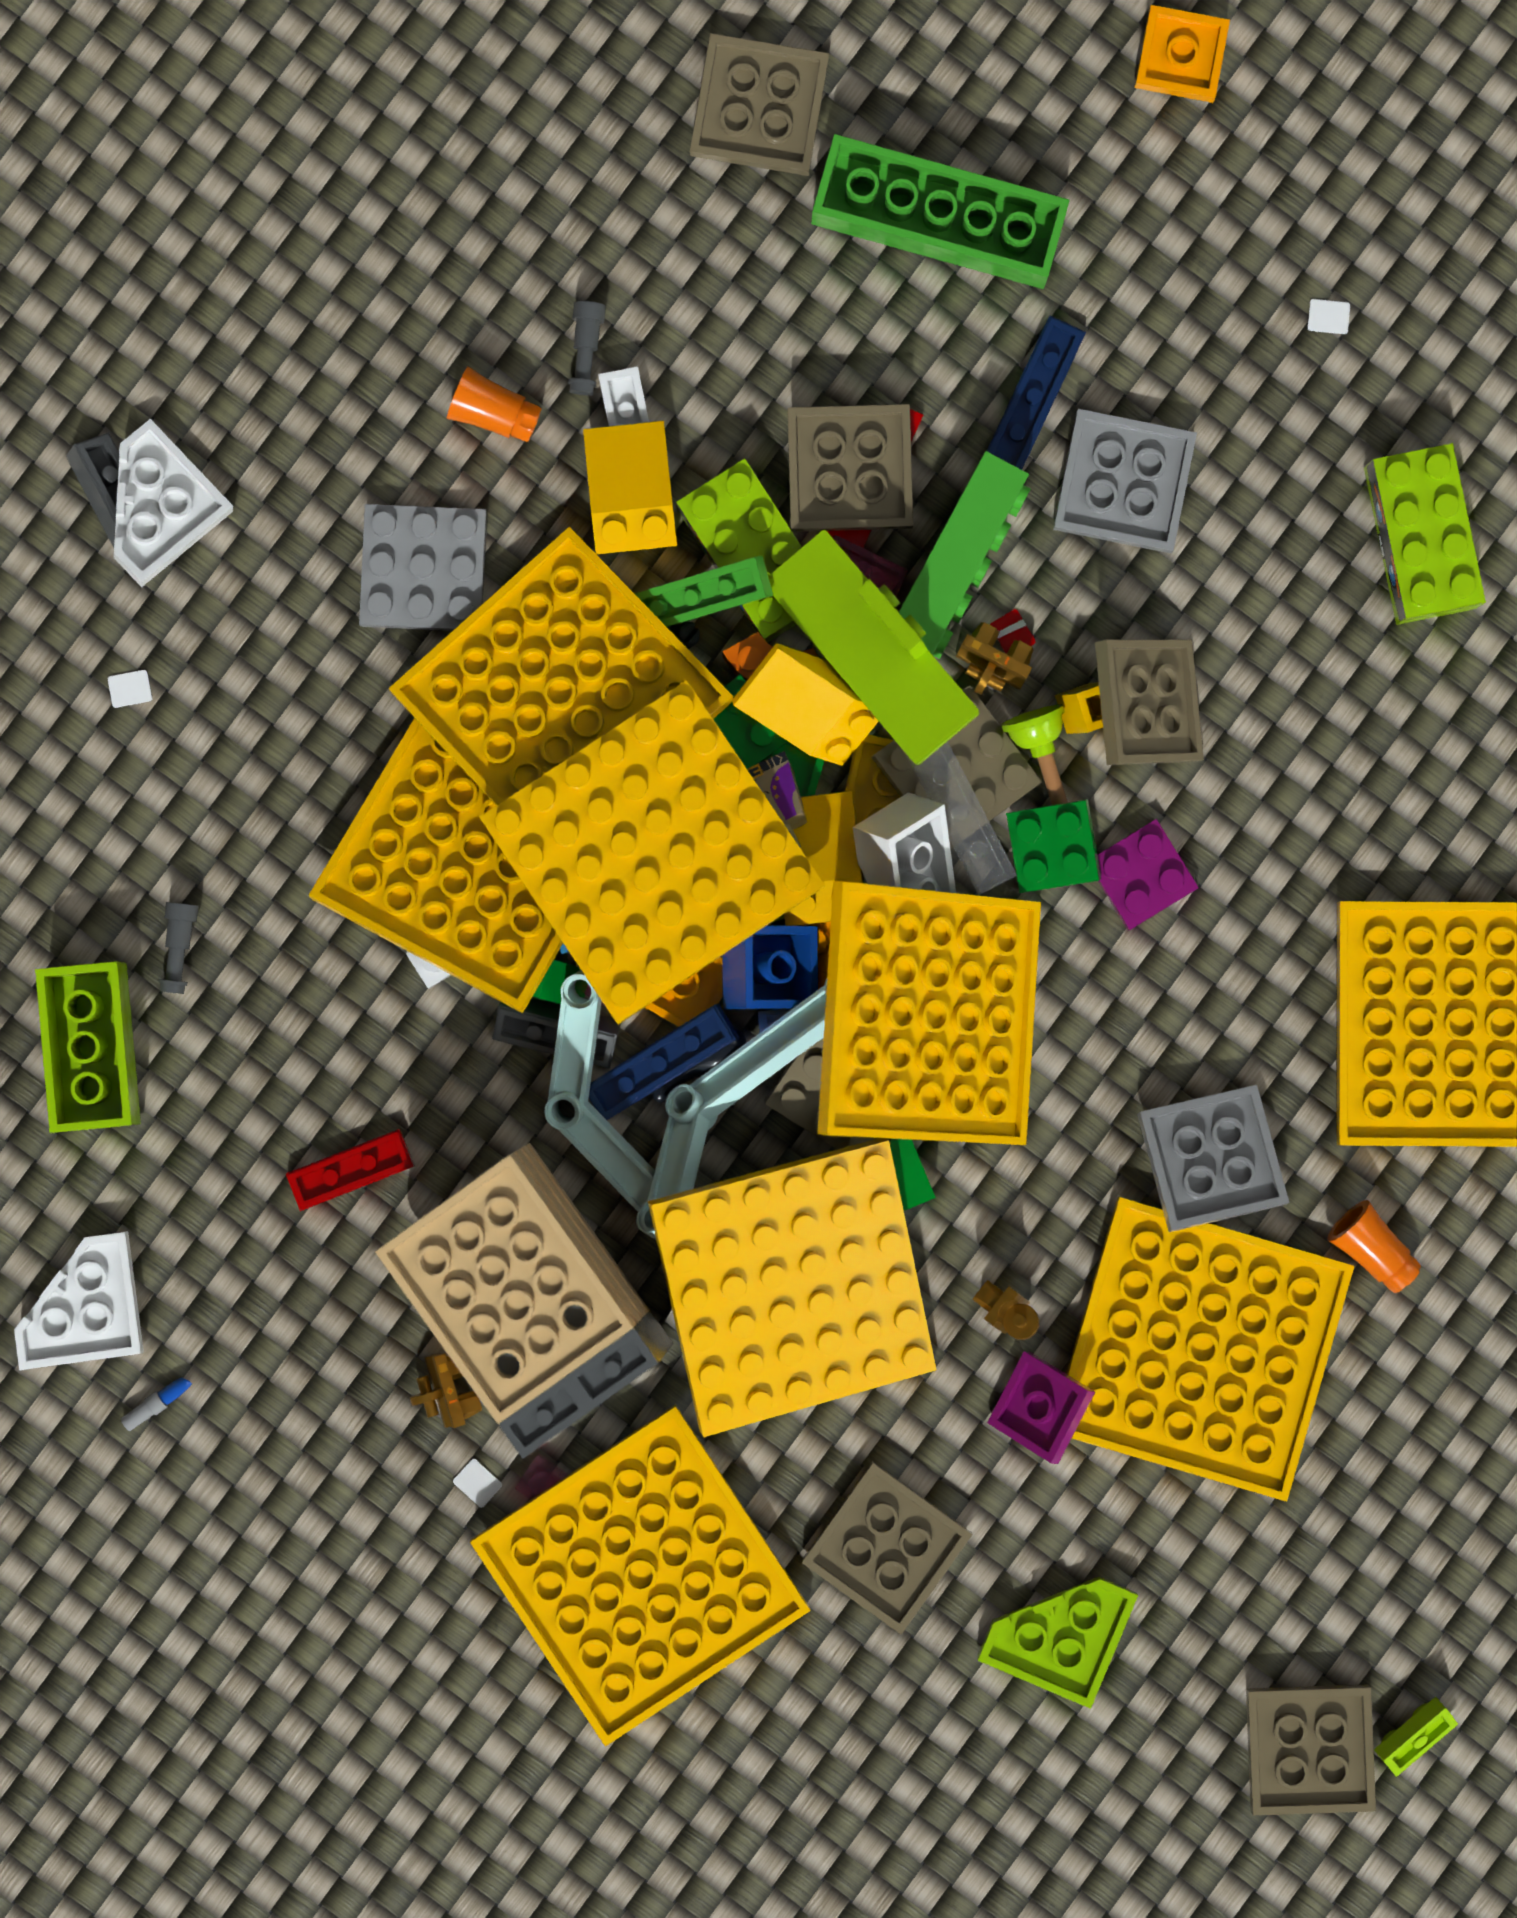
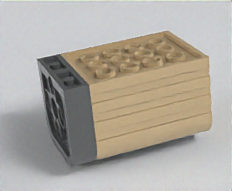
M531 1143L508 1155L375 1252L522 1459L659 1363L674 1344Z

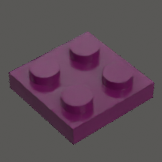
M1157 819L1097 855L1101 880L1098 883L1128 931L1199 888Z
M1024 1351L987 1423L1049 1463L1059 1464L1095 1391L1033 1353Z

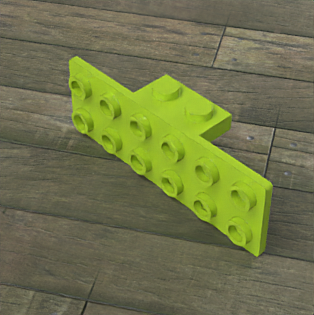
M826 530L819 532L768 576L774 598L915 765H920L979 715L978 708L926 648L921 640L926 635V632L911 615L904 619L895 609L900 602L889 588L883 584L878 589L870 579H867Z

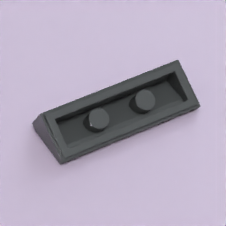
M106 433L74 444L67 454V460L114 548L119 451L110 434Z
M531 998L524 1012L521 1013L500 1002L492 1040L554 1055L561 1005ZM600 1015L593 1065L610 1069L621 1023L618 1025L614 1018Z

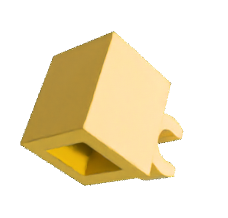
M1099 682L1088 683L1055 695L1057 704H1062L1065 710L1061 716L1066 734L1089 733L1103 727Z

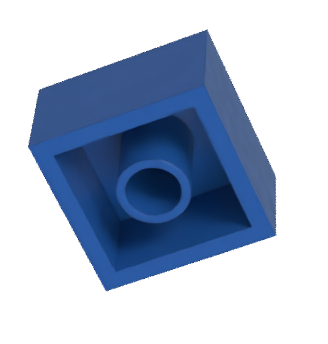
M766 926L722 955L723 1009H793L818 990L817 926Z

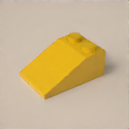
M664 420L583 429L596 555L677 546Z
M778 643L774 645L732 699L733 705L808 755L841 766L844 765L879 722L827 660Z
M852 790L801 797L807 823L793 831L801 845V850L825 884V887L785 913V926L831 921L833 882L844 881L865 884L863 872L857 860L853 827L857 823Z

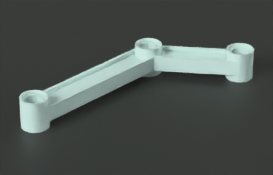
M579 970L567 977L561 987L562 999L549 1096L544 1111L545 1118L549 1125L558 1129L639 1212L641 1206L648 1201L655 1170L588 1102L602 1000L583 972ZM576 980L586 981L590 985V999L581 998L576 993ZM560 1100H567L572 1103L575 1109L574 1117H566L560 1112Z
M827 979L824 986L692 1084H681L669 1093L665 1103L669 1118L648 1201L693 1189L707 1132L715 1124L718 1115L824 1038ZM647 1201L639 1209L636 1222L638 1228L643 1233L656 1240Z

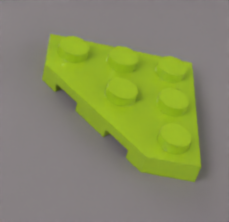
M1097 1577L992 1620L977 1655V1660L1091 1709L1138 1598V1594L1104 1578Z

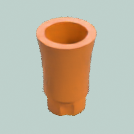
M467 366L453 396L446 419L471 424L506 438L512 436L515 439L518 438L529 442L542 408L530 403V401H525L526 397L500 386Z
M1369 1200L1361 1201L1348 1210L1336 1222L1328 1234L1327 1240L1347 1253L1378 1282H1383L1393 1293H1398L1410 1285L1420 1273V1263L1410 1255V1250L1385 1224Z

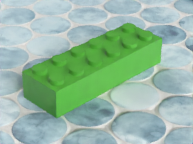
M834 134L813 207L811 224L1044 289L1070 200Z
M985 451L899 611V614L904 619L911 615L926 632V635L921 640L928 651L938 659L941 658L954 633L947 629L951 620L959 624L973 596L967 594L970 585L976 588L979 587L992 562L986 555L990 549L996 553L998 552L1012 525L1005 521L1008 514L1014 517L1018 515L1031 488L1024 485L1029 476L1028 473Z

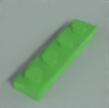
M762 555L638 592L635 595L666 627L773 596Z

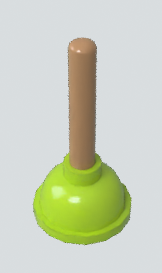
M1062 704L1032 710L1001 724L1003 732H1008L1010 738L1017 746L1023 749H1030L1032 757L1037 758L1052 805L1068 802L1053 757V752L1056 751L1053 741L1059 737L1062 731L1063 721L1061 715L1065 712Z

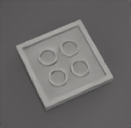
M1078 409L1053 530L1172 553L1174 551L1197 432Z
M365 504L359 625L361 627L453 631L483 604L487 510Z
M1257 1085L1145 1110L1137 1114L1169 1232L1271 1209L1289 1203Z

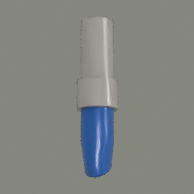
M178 1378L159 1392L155 1391L145 1398L142 1404L121 1418L122 1424L128 1431L133 1430L151 1416L158 1415L168 1408V1404L180 1397L192 1383L184 1378Z

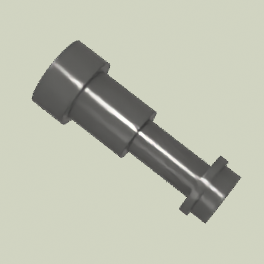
M589 301L574 302L572 320L576 321L573 348L577 349L575 378L568 379V384L570 385L569 392L572 394L593 395L594 387H596V382L591 380L593 351L598 350L600 324H603L605 321L606 306L600 303Z
M166 902L164 918L168 919L165 947H169L166 977L165 979H159L161 992L184 994L185 986L188 983L182 981L185 949H190L192 924L197 922L199 906Z

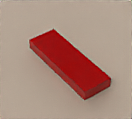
M397 1129L288 1172L286 1177L300 1211H303L412 1168L415 1165L402 1131Z

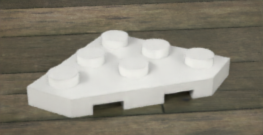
M151 419L120 443L114 559L143 587L233 512V505Z
M128 1231L85 1237L75 1249L68 1262L59 1270L39 1296V1300L29 1313L23 1317L14 1329L19 1370L143 1353Z

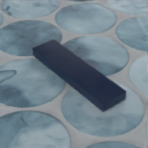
M1051 315L1049 316L987 452L1021 470L1023 469L1086 334L1085 331Z
M719 1003L591 1082L589 1099L595 1109L608 1121L740 1037Z

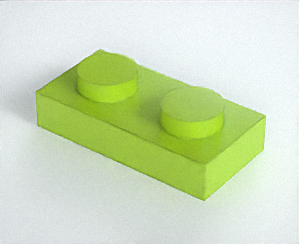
M1434 1697L1429 1703L1420 1705L1414 1711L1412 1717L1401 1727L1387 1733L1382 1739L1381 1744L1374 1751L1397 1777L1455 1728L1458 1723L1440 1700Z

